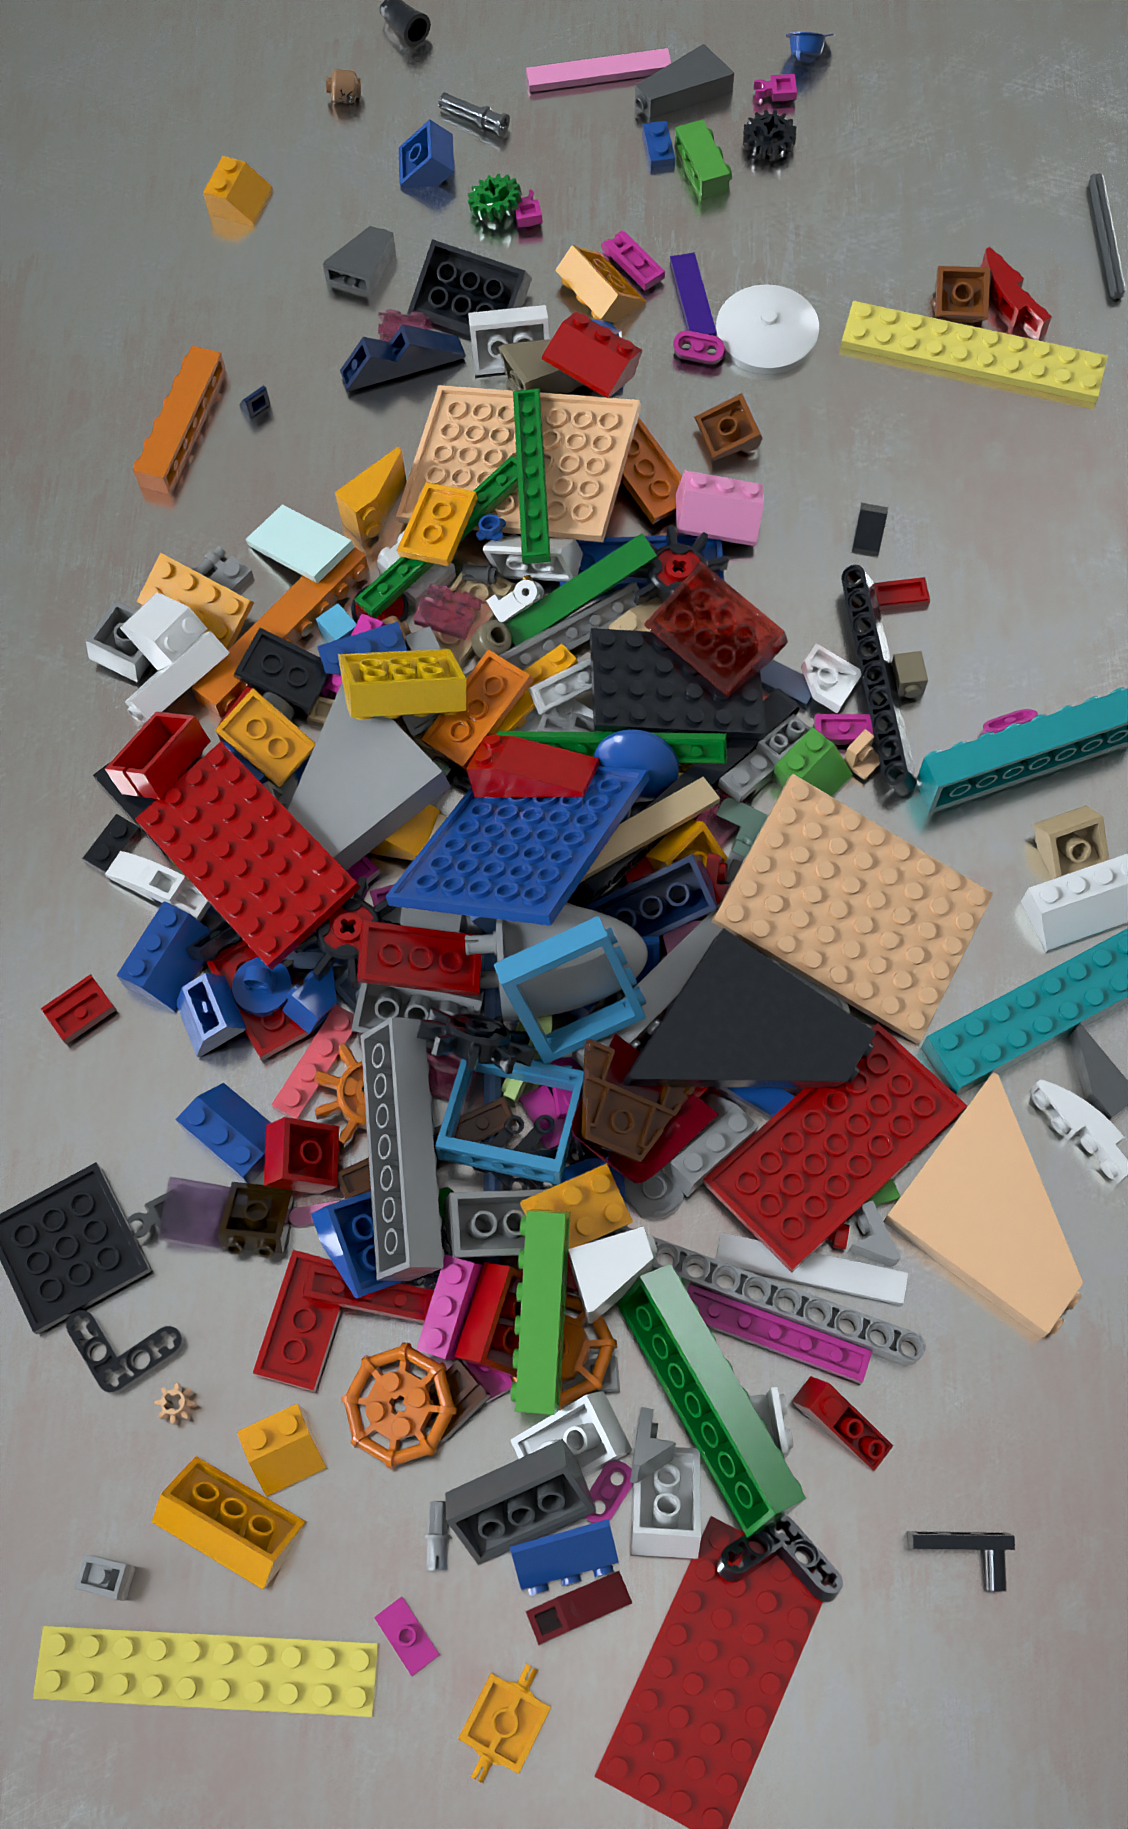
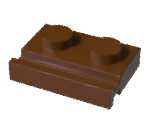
M457 1360L446 1371L457 1414H453L440 1441H446L491 1396L462 1360ZM434 1382L430 1386V1400H433L434 1405L440 1406ZM433 1412L427 1423L430 1428L434 1425L439 1413Z

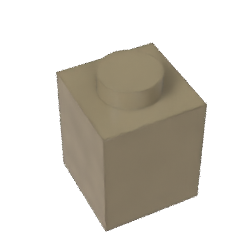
M922 651L894 654L891 663L899 697L913 698L924 694L928 683V676Z

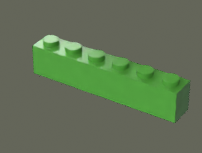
M531 1209L521 1219L520 1233L521 1236H525V1247L520 1249L518 1259L519 1269H523V1282L518 1283L516 1294L517 1302H521V1315H517L515 1319V1335H519V1348H515L513 1353V1368L517 1369V1382H513L511 1387V1402H516L515 1412L555 1415L560 1410L570 1211Z

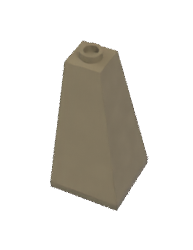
M552 339L503 344L498 347L506 378L515 391L540 388V393L567 395L584 384L541 359Z

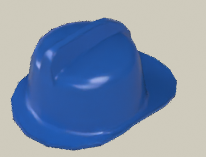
M792 32L786 34V37L790 39L791 54L797 57L798 61L812 63L816 57L821 55L826 37L835 34Z

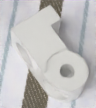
M522 580L515 586L514 591L505 597L495 594L486 601L498 621L505 623L542 599L544 590L535 581Z

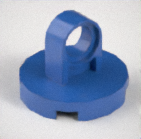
M259 957L245 962L236 971L232 980V993L237 1004L246 1013L256 1017L271 1016L274 1014L273 1012L279 1010L282 1006L285 1007L288 1001L285 996L293 987L289 972L282 963H279L271 970Z

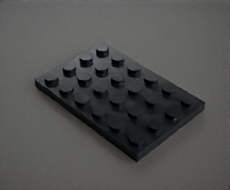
M591 628L590 656L594 731L642 730L650 733L726 734V738L764 740L766 727L757 638Z

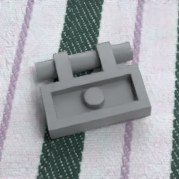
M218 546L213 552L209 551L196 568H191L202 575H205L213 568L216 571L209 578L236 593L253 576L252 570L233 556L222 562L220 559L226 552L221 546Z

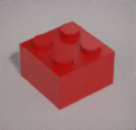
M283 1117L266 1125L264 1186L320 1194L336 1188L338 1183L339 1126L290 1117Z

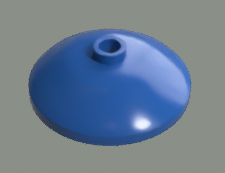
M642 730L615 732L604 738L594 752L593 757L599 758V766L648 770L650 780L635 802L655 800L678 778L679 762L676 753L665 740L650 732Z

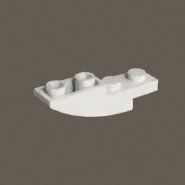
M120 851L105 873L107 878L152 901H155V899L162 903L165 901L191 914L199 921H201L211 905L184 875L131 853Z
M1042 1079L1036 1082L1030 1090L1032 1100L1040 1110H1045L1050 1116L1054 1129L1060 1135H1065L1068 1140L1079 1134L1083 1147L1089 1153H1094L1101 1162L1100 1166L1103 1172L1109 1178L1114 1179L1117 1184L1127 1178L1128 1159L1117 1147L1125 1137L1114 1124L1095 1107L1071 1091Z

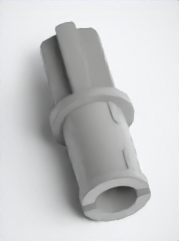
M431 1501L429 1503L428 1534H424V1538H428L425 1570H436V1556L437 1570H447V1539H451V1535H448L446 1501Z

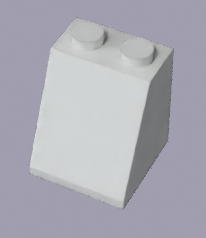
M644 1226L568 1249L569 1263L588 1324L595 1322L622 1298L639 1276L652 1271L653 1260L657 1259V1248L653 1235H646Z

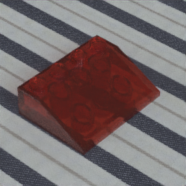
M700 562L643 624L726 697L768 665L788 643L786 633L782 628L703 562Z

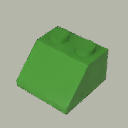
M812 727L775 764L772 780L783 788L788 778L794 774L833 797L852 778L853 774L835 744Z

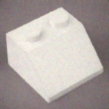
M158 592L120 627L157 670L173 664L208 629L188 606Z

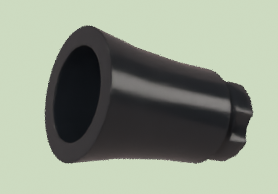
M384 0L380 5V14L400 34L407 45L417 46L426 39L431 27L430 19L426 14L412 8L403 0Z

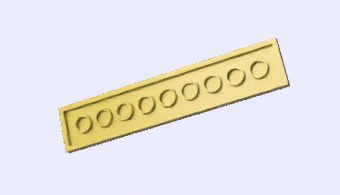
M857 301L852 302L840 347L1096 403L1099 397L1108 356Z
M43 1626L33 1699L374 1717L379 1644Z

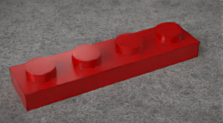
M310 1264L302 1298L424 1323L434 1290L398 1283L355 1299L338 1270Z

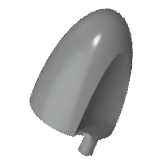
M566 904L551 926L496 919V931H493V934L465 935L466 955L494 953L497 956V962L599 915L605 930L611 927L617 938L618 943L613 944V947L620 946L628 963L623 965V968L625 969L630 966L635 979L642 972L646 964L648 951L641 936L624 922L598 911ZM602 946L519 984L536 1017H544L581 1008L603 1000L622 989ZM496 970L481 971L480 989L499 988L503 1021L520 1020L501 986Z

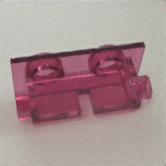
M392 309L386 310V313L378 312V316L383 324L379 323L378 334H383V337L393 338L402 324L428 330L430 328H426V326L432 327L433 325L430 318L422 312H411V315L401 314L400 311Z

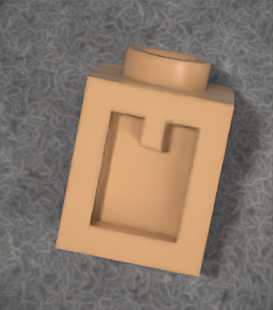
M866 729L847 748L844 758L849 769L864 780L880 766L879 756L871 747L874 735Z

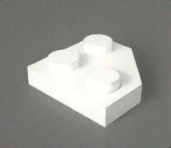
M817 643L801 666L812 698L836 713L839 712L861 678L859 668Z

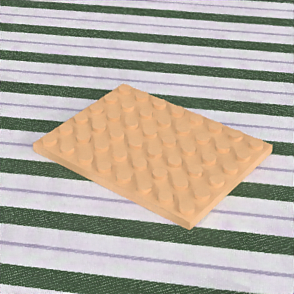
M438 386L396 514L399 523L408 524L426 482L473 491L510 456L516 457L513 391ZM540 393L549 537L604 542L640 414V400ZM518 488L490 513L505 520L506 526L502 529V533L521 534ZM479 525L472 530H480Z
M792 774L777 798L711 923L722 929L725 928L745 943L918 1044L922 1041L993 893Z

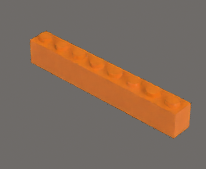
M354 547L318 583L302 576L228 650L230 653L191 686L197 701L219 718H222L247 686L254 688L234 678V672L259 628L295 645L302 637L307 636L311 632L313 626L317 623V617L332 608L339 599H344L349 593L350 588L357 581L365 578L369 570L366 555Z

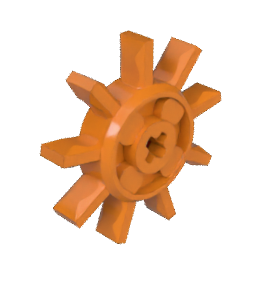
M343 1043L339 1045V1054L341 1060L348 1068L343 1075L336 1077L327 1072L316 1071L315 1082L337 1090V1100L316 1108L315 1117L319 1120L337 1113L343 1115L348 1123L341 1131L339 1145L345 1148L352 1140L356 1129H367L362 1061L357 1062L351 1049Z

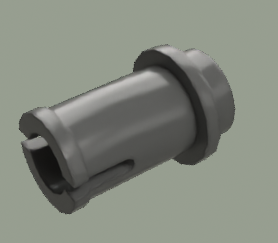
M465 563L462 568V574H465V576H462V580L485 583L486 586H490L497 582L498 569L494 568L492 564L486 567Z

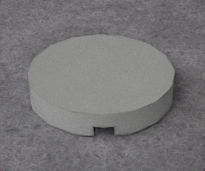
M662 1170L643 1183H634L625 1177L626 1202L631 1210L642 1218L651 1220L667 1218L676 1212L683 1202L684 1193Z

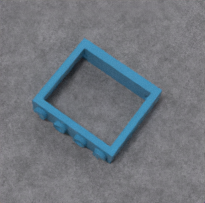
M599 915L494 964L501 986L544 1064L584 1047L586 1040L592 1039L597 1041L646 1018L642 1006L647 1004L640 987L633 989L632 986L638 984L630 966L625 969L623 968V965L628 963L620 946L613 947V944L618 943L617 938L611 927L605 930ZM602 946L627 998L546 1035L519 984Z
M461 1059L435 1145L438 1160L556 1185L561 1184L573 1138L572 1120L583 1096L584 1071L572 1069V1066L569 1065L561 1067L550 1063L544 1064L541 1059L532 1061L530 1067L515 1062L512 1074H506L494 1064L479 1063L473 1071L467 1069L466 1060ZM474 1071L573 1091L555 1159L454 1138Z

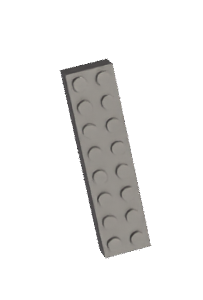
M390 1017L361 1035L377 1280L411 1281L444 1268V1249L441 1242L442 1219L439 1215V1186L436 1179L437 1156L434 1152V1124L431 1116L432 1095L429 1091L428 1079L430 1068L426 1053L427 1040L417 1038L421 1020Z

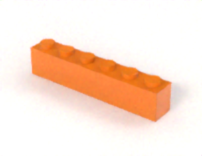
M191 346L188 355L184 356L182 368L173 379L169 396L164 398L162 411L153 422V430L149 438H146L144 441L141 456L134 462L133 473L140 487L167 494L170 493L226 370L221 352Z

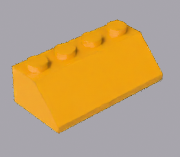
M197 1456L191 1460L160 1494L151 1521L264 1590L281 1568L306 1523L305 1520Z

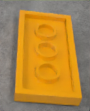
M163 553L159 554L136 601L144 605L158 592L188 606L208 628L204 633L211 631L227 650L233 646L254 604L253 601Z

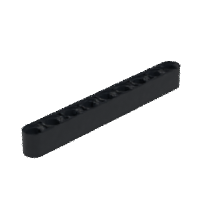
M850 565L843 571L841 581L882 775L885 782L895 792L904 795L914 790L917 784V777L873 580L860 565ZM877 650L874 655L870 656L873 651ZM882 674L880 679L875 681L876 677ZM887 699V702L880 706L881 702ZM893 723L892 727L885 731L886 727ZM899 748L895 755L890 756L893 750ZM904 774V777L896 782L897 777Z

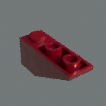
M617 1571L525 1612L537 1643L540 1646L632 1604V1600L620 1571Z

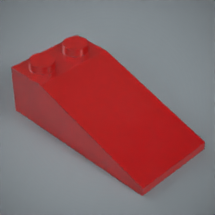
M492 734L484 736L466 770L475 798L584 797L600 761L596 757L519 737Z

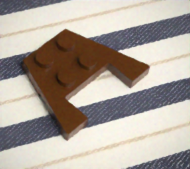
M592 1039L586 1040L584 1046L581 1140L631 1161L642 1162L664 1132V1127L672 1116H676L681 1109V1104L688 1095L693 1093L695 1087L663 1086L658 1103L605 1081L615 1050Z

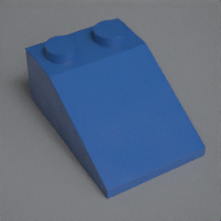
M371 1191L327 1205L311 1214L321 1245L355 1299L403 1282L377 1280Z

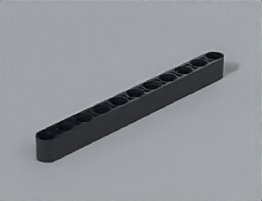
M779 688L763 700L765 736L792 714L796 716L801 708V705ZM726 738V764L694 763L645 809L701 777H704L716 792L720 788L717 786L720 778L752 753L761 740ZM668 833L579 883L575 892L589 904L600 899Z

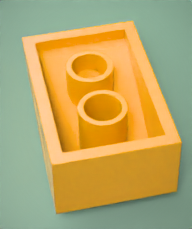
M396 447L335 492L342 524L361 543L368 538L376 536L383 528L407 482L402 450L399 447Z

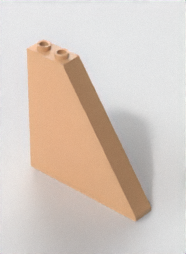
M993 1072L883 1222L1042 1339L1048 1333L1055 1335L1065 1320L1060 1316L1066 1307L1072 1310L1081 1298L1082 1294L1078 1290L1082 1286L1083 1280L1000 1077Z

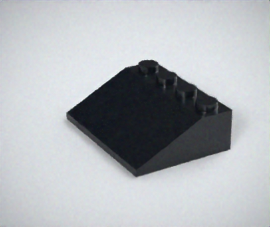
M432 239L407 314L471 337L468 313L521 308L526 299L532 277L525 270Z

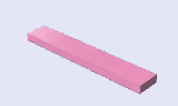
M668 48L527 67L526 75L530 92L651 76L671 64Z

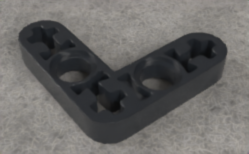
M78 1310L69 1316L66 1323L69 1336L102 1390L110 1394L124 1392L177 1356L185 1345L184 1336L177 1328L165 1326L119 1356L100 1323L91 1313L85 1310ZM80 1319L90 1321L87 1323L86 1328L95 1337L87 1339L83 1332L75 1331L79 1327L77 1321ZM167 1334L171 1337L176 1336L177 1338L173 1340L174 1347L172 1349L164 1346L158 1350L162 1355L160 1358H157L156 1353L149 1347L152 1343L156 1348L165 1343L164 1336ZM98 1343L104 1344L106 1347L104 1358L99 1361H93L90 1357L91 1348ZM141 1351L148 1352L150 1356L149 1364L143 1369L135 1368L133 1364L135 1355ZM124 1362H126L127 1368L134 1373L131 1377L126 1372L117 1378L119 1382L117 1386L106 1383L110 1380V1372L113 1371L116 1374H120L126 1370L122 1366Z
M787 1515L776 1524L748 1538L746 1534L728 1545L722 1551L716 1566L720 1576L727 1581L738 1582L778 1555L810 1593L822 1602L833 1601L843 1587V1579L839 1571ZM775 1529L778 1531L783 1529L785 1533L781 1532L778 1534ZM757 1541L761 1543L765 1548V1553H755L751 1550L749 1542ZM792 1541H794L792 1546L789 1548L787 1544L791 1545ZM795 1552H805L810 1557L811 1563H801L796 1558ZM741 1555L743 1556V1559L739 1566H730L728 1564V1561L733 1563L736 1560H738ZM815 1567H817L819 1570H816L814 1574H812ZM821 1581H822L823 1583L828 1581V1582L831 1584V1586H830V1585H826V1586L824 1587V1586L821 1584Z

